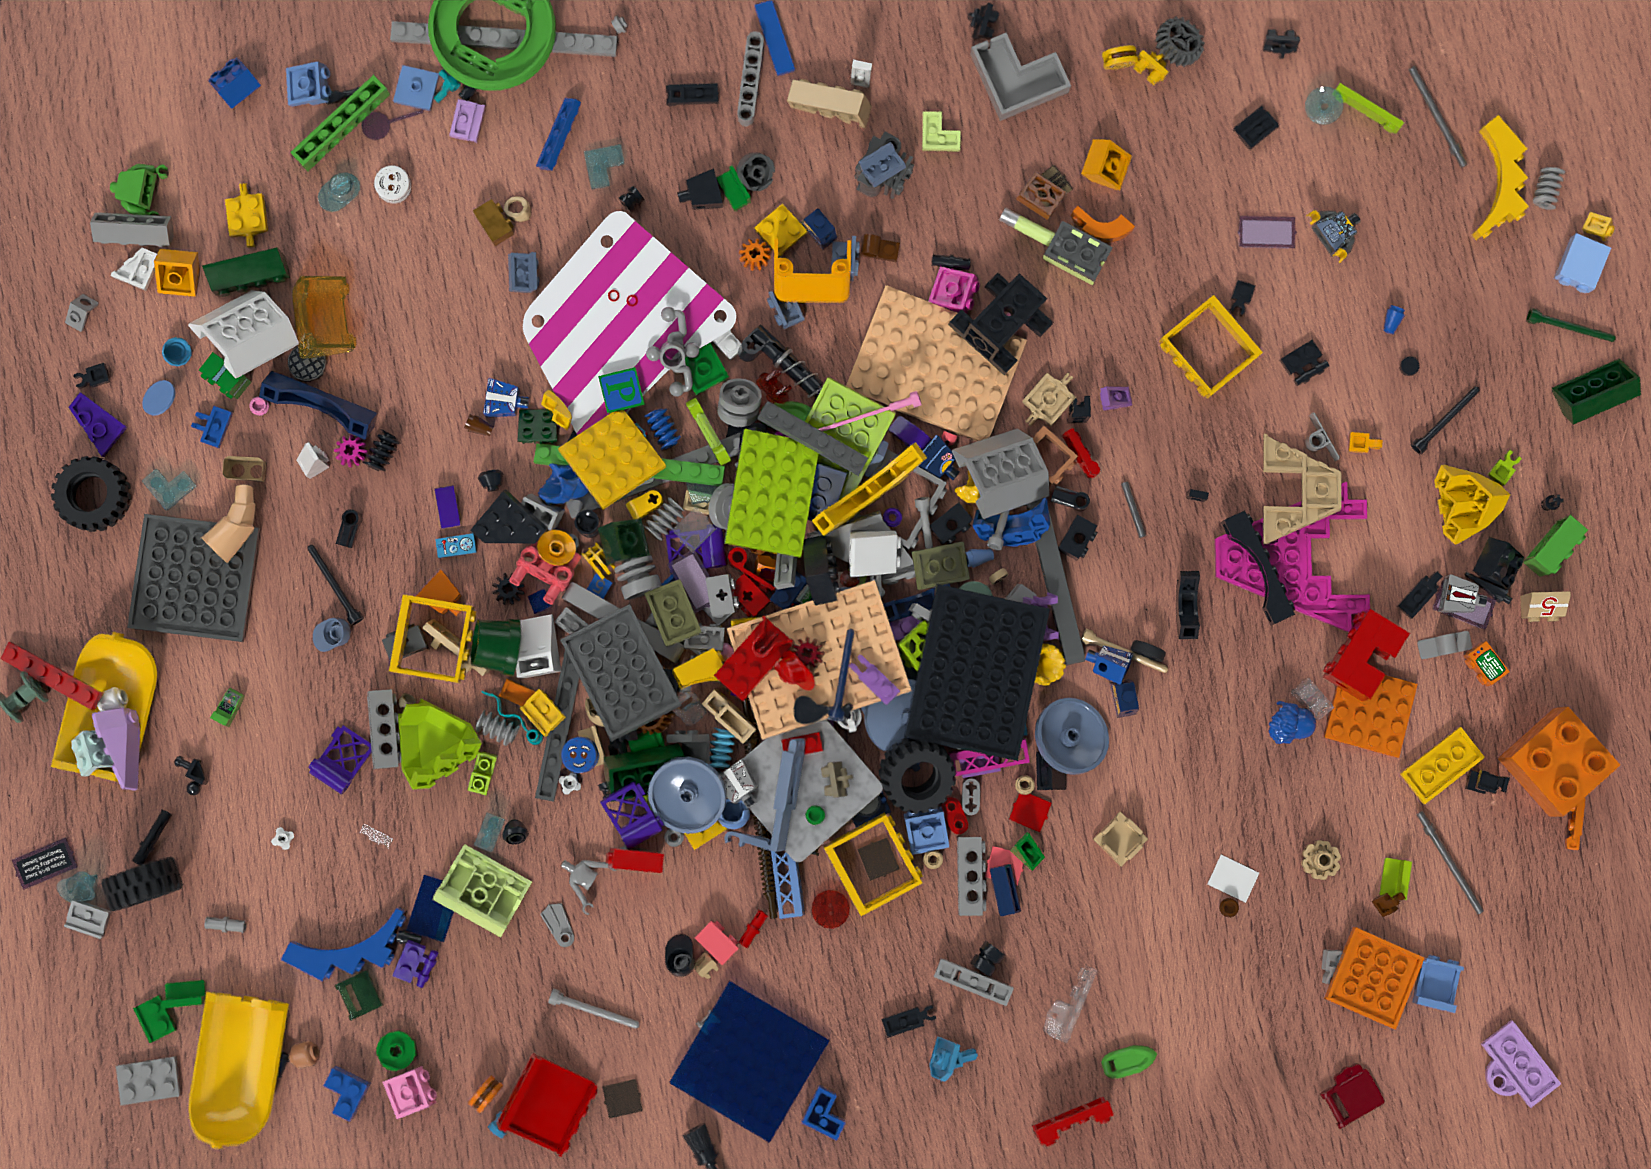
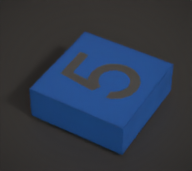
M596 573L586 590L604 599L613 583L607 579L602 580Z

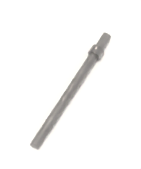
M1416 67L1410 68L1408 71L1450 147L1451 155L1455 156L1461 168L1468 165L1461 152V146L1453 138Z
M1423 811L1417 813L1416 815L1424 827L1425 834L1430 836L1477 915L1484 912L1482 906L1436 833V827L1433 823H1430Z

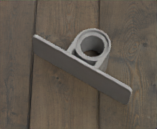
M1314 412L1311 413L1309 417L1317 431L1306 438V448L1315 452L1326 446L1333 460L1337 461L1340 459L1337 451ZM1312 437L1319 440V446L1313 445Z
M1463 631L1420 640L1417 642L1420 658L1427 659L1472 649V642L1469 632Z

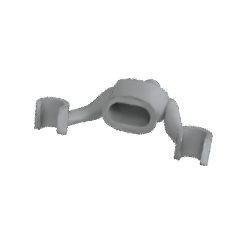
M564 860L561 867L571 873L569 884L583 904L582 912L590 915L585 911V907L590 905L594 908V906L588 903L578 885L588 890L598 874L588 866L608 868V864L606 862L582 860L574 866Z

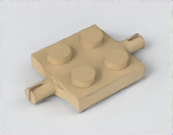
M1046 373L1025 397L1022 403L1032 412L1028 419L1025 420L1029 426H1032L1039 418L1051 427L1076 397L1066 387L1071 379H1073L1072 376L1067 379L1070 375L1069 373H1066L1061 381L1054 379Z

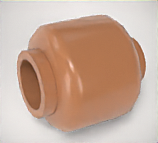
M311 1041L295 1044L289 1054L290 1062L298 1069L314 1066L320 1058L319 1047Z

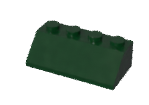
M278 247L202 265L211 291L219 297L228 296L230 292L234 291L245 292L248 291V288L254 286L262 288L271 282L282 283L286 281L285 279L290 278L286 257Z
M1619 358L1553 387L1552 392L1562 414L1574 425L1641 396L1640 377Z
M679 743L603 757L604 774L609 795L632 782L636 785L638 783L641 785L645 792L642 796L648 795L649 785L656 771L672 759L685 757ZM633 789L627 791L624 799L635 798V791Z

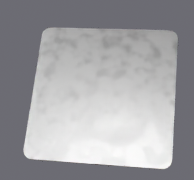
M827 719L767 738L743 758L758 786L751 793L757 803L749 809L772 835L776 809H773L783 752L781 740L820 732L824 751L804 755L796 808L791 812L785 851L795 862H801L877 797L883 789L881 782ZM842 761V767L847 768V775H853L854 779L848 780L847 796L836 798L825 796L824 786L831 785L830 777L823 778L821 768L827 766L829 762ZM811 806H820L825 811V819L819 825H812L806 820V811Z

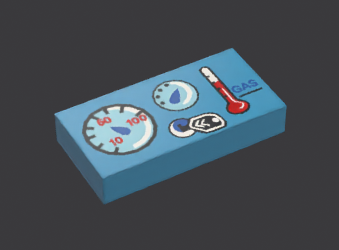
M474 533L435 539L439 559L477 553Z

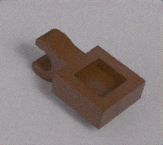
M1402 892L1392 897L1385 893L1374 898L1371 902L1380 915L1385 917L1396 912L1399 909L1397 905L1406 897Z

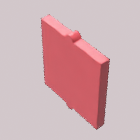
M992 846L990 858L987 860L988 866L985 877L991 878L989 868L1011 864L1015 885L1018 886L1020 874L1023 872V863L1010 850Z

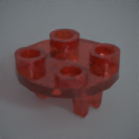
M775 370L771 374L762 373L756 380V384L767 394L766 398L769 402L783 405L788 402V393L792 387L791 385L783 386L777 379L782 374L780 370Z
M826 890L818 894L812 902L811 908L813 919L817 924L829 929H834L844 924L850 911L848 900L842 893L836 890Z

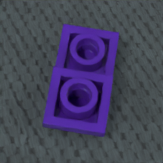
M900 415L888 429L890 434L902 440L907 447L917 443L922 451L932 440L922 430Z
M454 486L434 488L441 529L460 526Z

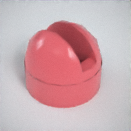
M943 431L941 439L944 443L948 440V446H952L956 442L957 436Z

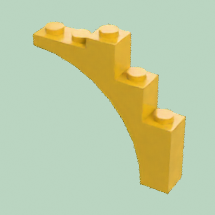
M1499 115L1479 131L1488 144L1494 158L1497 171V188L1489 214L1482 225L1472 234L1475 240H1478L1481 236L1485 239L1493 232L1491 228L1495 225L1499 227L1505 221L1510 223L1514 219L1516 221L1520 220L1526 215L1524 211L1529 207L1517 193L1525 186L1523 182L1528 179L1527 175L1517 165L1525 157L1523 153L1527 150V147Z
M917 443L912 444L865 483L823 510L812 520L823 536L851 520L862 509L874 503L885 492L900 484L916 467L927 459L926 455Z
M712 648L674 668L672 674L680 689L697 683L719 681L714 677V674L723 665L724 659L719 651L716 652Z

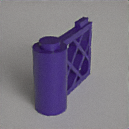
M714 524L707 525V529L681 533V529L669 531V535H666L670 573L675 572L672 565H674V560L678 555L685 559L680 552L686 544L694 549L693 556L699 553L703 557V565H699L701 569L727 566L723 529L716 527ZM700 535L701 542L697 548L688 543L692 536ZM679 538L684 542L678 551L672 547L671 539Z
M344 725L341 728L337 727L331 735L334 739L318 760L313 759L308 767L310 769L309 774L341 795L348 789L353 778L372 753L371 743ZM344 731L351 735L352 743L341 745L340 737ZM364 744L369 747L365 754L357 756L355 745ZM353 746L354 756L343 758L342 748ZM339 749L341 759L331 760L327 755L331 750ZM355 759L356 767L351 773L345 769L344 761Z
M634 782L600 801L629 850L663 831L662 826H664L661 818L653 814L642 796L645 792L639 783L636 785ZM631 789L636 793L634 801L624 799L625 793ZM612 800L620 801L618 810L609 809L606 803ZM623 802L633 804L631 814L620 811ZM636 805L644 807L647 813L642 816L634 815ZM619 815L630 817L628 824L620 827L617 822Z

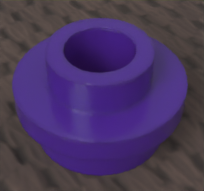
M889 508L884 512L883 520L887 526L896 527L902 521V514L896 508ZM889 515H895L896 520H889Z

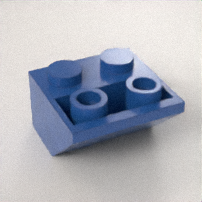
M237 57L229 60L225 67L220 71H215L210 76V79L207 80L231 109L261 86Z

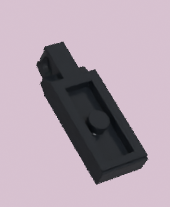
M1438 571L1434 572L1430 577L1425 575L1397 607L1410 619H1413L1438 591L1439 586L1436 583L1443 576Z

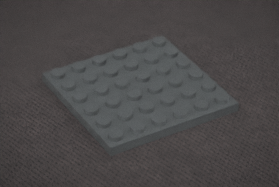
M144 514L127 628L244 642L260 528L254 527V531L233 558L226 563L201 538L217 524L216 522Z

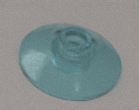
M1319 87L1313 90L1306 99V114L1314 123L1320 125L1333 123L1340 117L1343 111V99L1340 93L1331 87ZM1324 103L1328 104L1326 110L1321 109V105Z

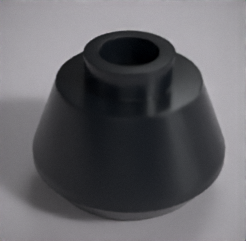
M498 469L484 471L479 474L478 481L483 489H487L488 492L497 491L499 486L502 485L504 474Z
M516 819L510 820L505 825L502 834L503 840L513 845L524 842L529 836V832L523 822Z

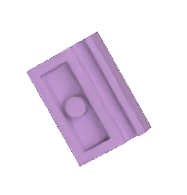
M458 99L450 137L477 143L486 108L485 105Z

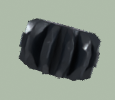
M503 573L504 580L497 577L496 579L500 583H493L492 585L498 588V590L492 592L493 595H498L496 600L499 602L503 599V605H506L508 600L511 605H514V598L520 602L521 599L518 597V594L525 595V592L519 589L524 588L525 584L521 583L519 586L512 584L509 581L510 577L508 579L506 573ZM510 584L513 588V591H509L508 594H505L507 593V591H505L504 588L509 587Z

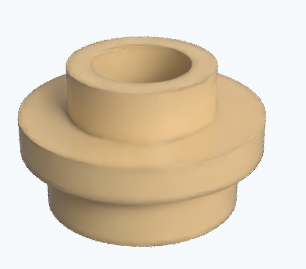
M1027 775L1020 776L1015 782L1016 790L1023 795L1031 793L1035 786L1034 780ZM1027 782L1028 788H1022L1021 783Z
M934 850L926 852L923 861L928 868L937 869L942 865L943 857L939 851ZM931 856L937 858L935 863L930 862L929 858Z

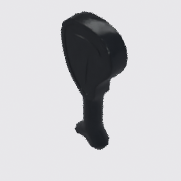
M800 696L794 703V718L799 724H812L828 715L832 707L819 705L808 696ZM847 703L842 708L843 712H845L844 716L849 720L853 705Z

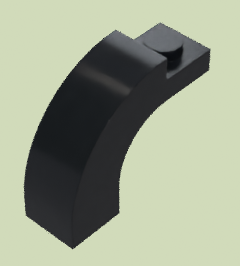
M1180 571L1179 580H1177L1176 623L1179 639H1198L1200 622L1197 607L1200 581L1199 571Z

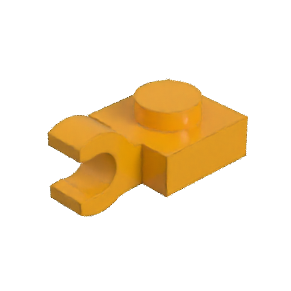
M1350 432L1348 452L1368 453L1369 448L1380 450L1383 440L1369 439L1370 433Z

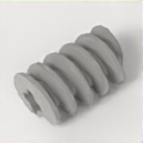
M1546 167L1540 171L1541 176L1538 178L1539 183L1536 186L1538 190L1535 191L1536 197L1533 198V203L1543 209L1552 210L1556 206L1551 203L1558 202V199L1553 196L1560 195V192L1555 189L1562 187L1557 182L1564 180L1559 175H1564L1565 171L1560 168Z
M668 498L670 505L664 503V510H657L659 516L652 515L654 522L647 520L649 527L644 526L661 541L663 540L661 533L668 535L666 528L673 529L671 523H679L676 517L684 518L682 514L684 510L671 498Z
M485 710L476 724V732H480L483 729L482 733L484 736L490 732V739L496 736L497 742H501L504 739L503 745L505 746L514 741L520 728L518 725L513 729V722L506 725L505 718L499 722V715L493 719L492 712L485 715Z

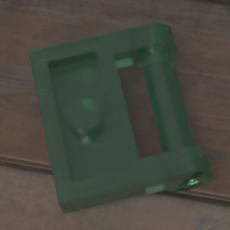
M368 970L334 985L336 991L339 990L348 1010L350 1021L383 1006ZM350 984L361 1006L359 1011H356L346 989V986Z

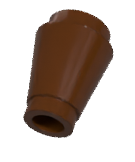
M470 414L464 426L468 432L489 437L494 427L476 414L474 416Z

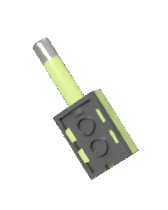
M1008 208L1003 210L999 218L1001 222L1048 246L1042 259L1093 285L1102 268L1099 264L1104 265L1113 248L1064 221L1061 222L1057 232L1054 233Z

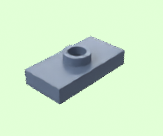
M881 441L864 474L865 476L870 477L877 466L881 467L885 459L888 442Z

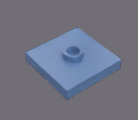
M402 65L393 102L431 111L440 77L439 73Z

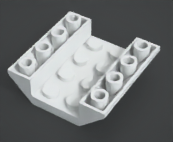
M252 290L188 324L200 339L207 336L225 356L224 366L235 379L299 345L289 318L262 291Z

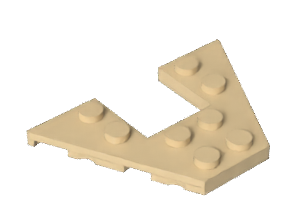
M1267 434L1263 435V472L1302 473V507H1263V545H1266L1340 511L1341 472L1335 468L1328 467L1321 461L1308 457L1307 454L1297 449L1288 447L1285 443H1280L1268 437Z

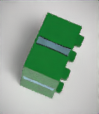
M214 352L211 353L199 369L202 373L200 376L211 385L215 383L221 387L219 391L226 394L229 399L234 397L238 400L251 383L244 375L235 379L224 366V360Z

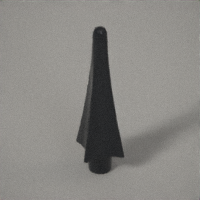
M1465 572L1466 577L1479 585L1499 604L1504 601L1509 605L1513 598L1507 595L1508 590L1488 583L1469 572Z

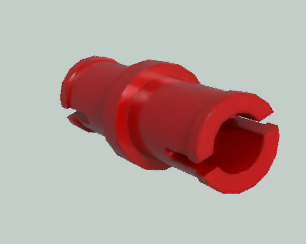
M758 909L751 923L746 925L747 929L738 941L739 944L748 949L755 936L761 932L760 928L769 915Z

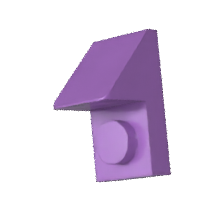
M1129 387L1100 388L1103 410L1132 406Z

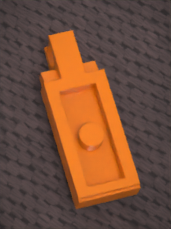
M1586 798L1571 810L1572 819L1568 820L1567 826L1568 830H1570V835L1565 839L1566 849L1579 850Z

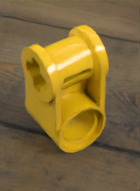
M651 490L642 496L632 499L625 505L633 520L637 521L662 506L663 497L658 491ZM652 495L659 497L656 504L649 502Z

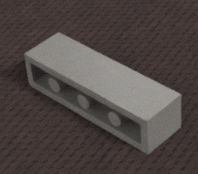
M94 213L90 221L93 242H100L102 244L119 243L121 245L138 244L140 246L157 245L165 247L170 246L174 237L171 216Z

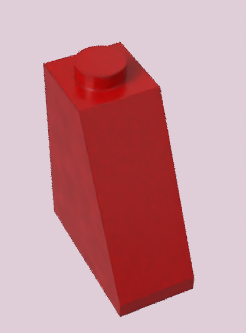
M610 848V852H607L606 855L608 868L652 873L663 872L664 854Z

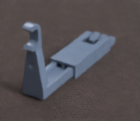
M803 738L790 740L789 750L782 752L773 809H776L772 839L730 831L724 837L725 843H729L732 841L731 837L736 836L740 840L738 843L740 847L747 843L774 852L786 849L791 812L796 808L805 753V740Z

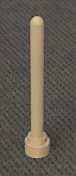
M1086 628L1082 634L1081 643L1096 644L1100 647L1108 646L1133 654L1132 660L1163 673L1168 671L1166 665L1096 637L1092 630Z

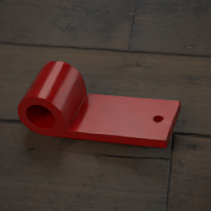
M735 547L728 553L727 561L733 568L759 583L758 588L765 593L768 592L766 591L767 589L771 592L774 591V586L743 567L747 561V553L744 549Z

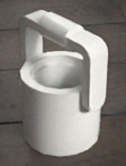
M859 709L850 711L851 718L847 720L844 716L843 721H837L838 725L842 729L849 730V733L855 732L862 719Z

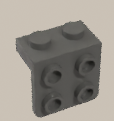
M687 730V734L686 731H674L675 735H667V743L682 742V751L685 757L696 758L710 765V734H699V730Z

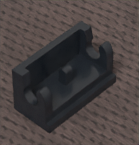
M1084 396V401L1080 402V405H1077V398L1074 399L1073 404L1069 407L1067 424L1087 423L1091 417L1090 396Z

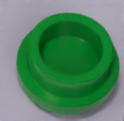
M814 805L807 809L806 820L810 824L819 825L824 821L825 811L822 807Z

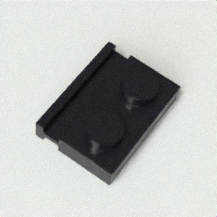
M1262 105L1235 126L1233 131L1237 133L1245 146L1251 150L1279 128L1280 125Z

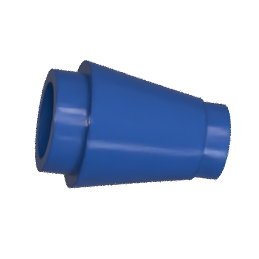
M1390 305L1386 312L1383 331L1394 335L1405 317V310Z

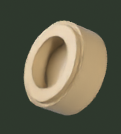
M1002 568L992 574L989 580L995 585L1009 574L1005 568Z

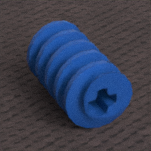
M667 408L654 410L644 416L649 418L647 421L649 425L654 424L650 429L651 431H657L654 434V438H660L657 444L663 445L660 449L661 451L675 446L681 436H674L678 429H671L675 423H668L671 415H664L668 411Z

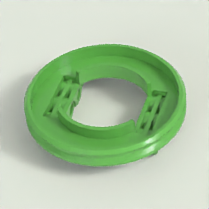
M475 0L433 1L428 18L430 44L441 66L448 74L462 84L486 91L513 88L526 82L538 73L552 52L556 37V20L550 0H492L526 18V32L521 44L509 55L497 58L496 62L462 45L458 35L460 17L466 7Z

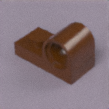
M864 234L860 256L897 263L900 243L882 240L880 236L874 234Z

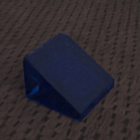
M545 589L527 596L534 614L552 608L551 604L543 600L547 593Z

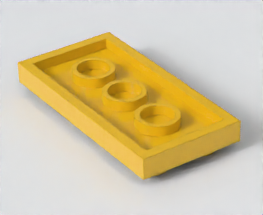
M1458 727L1403 770L1400 775L1419 800L1426 804L1485 757L1462 727Z

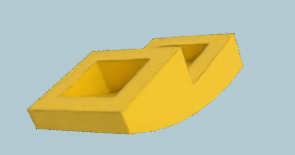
M548 389L543 395L541 405L553 413L552 421L568 430L572 420L571 413L561 399Z

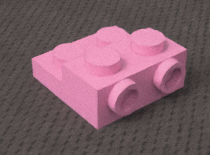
M422 1066L383 1082L397 1119L436 1103V1091L430 1087L428 1082L430 1079L429 1073Z

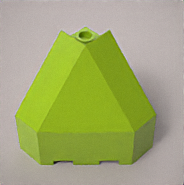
M420 699L419 704H406L403 713H398L401 769L412 789L431 788L436 784V780L442 776H449L458 770V766L466 760L470 762L476 758L482 743L470 723L423 699Z

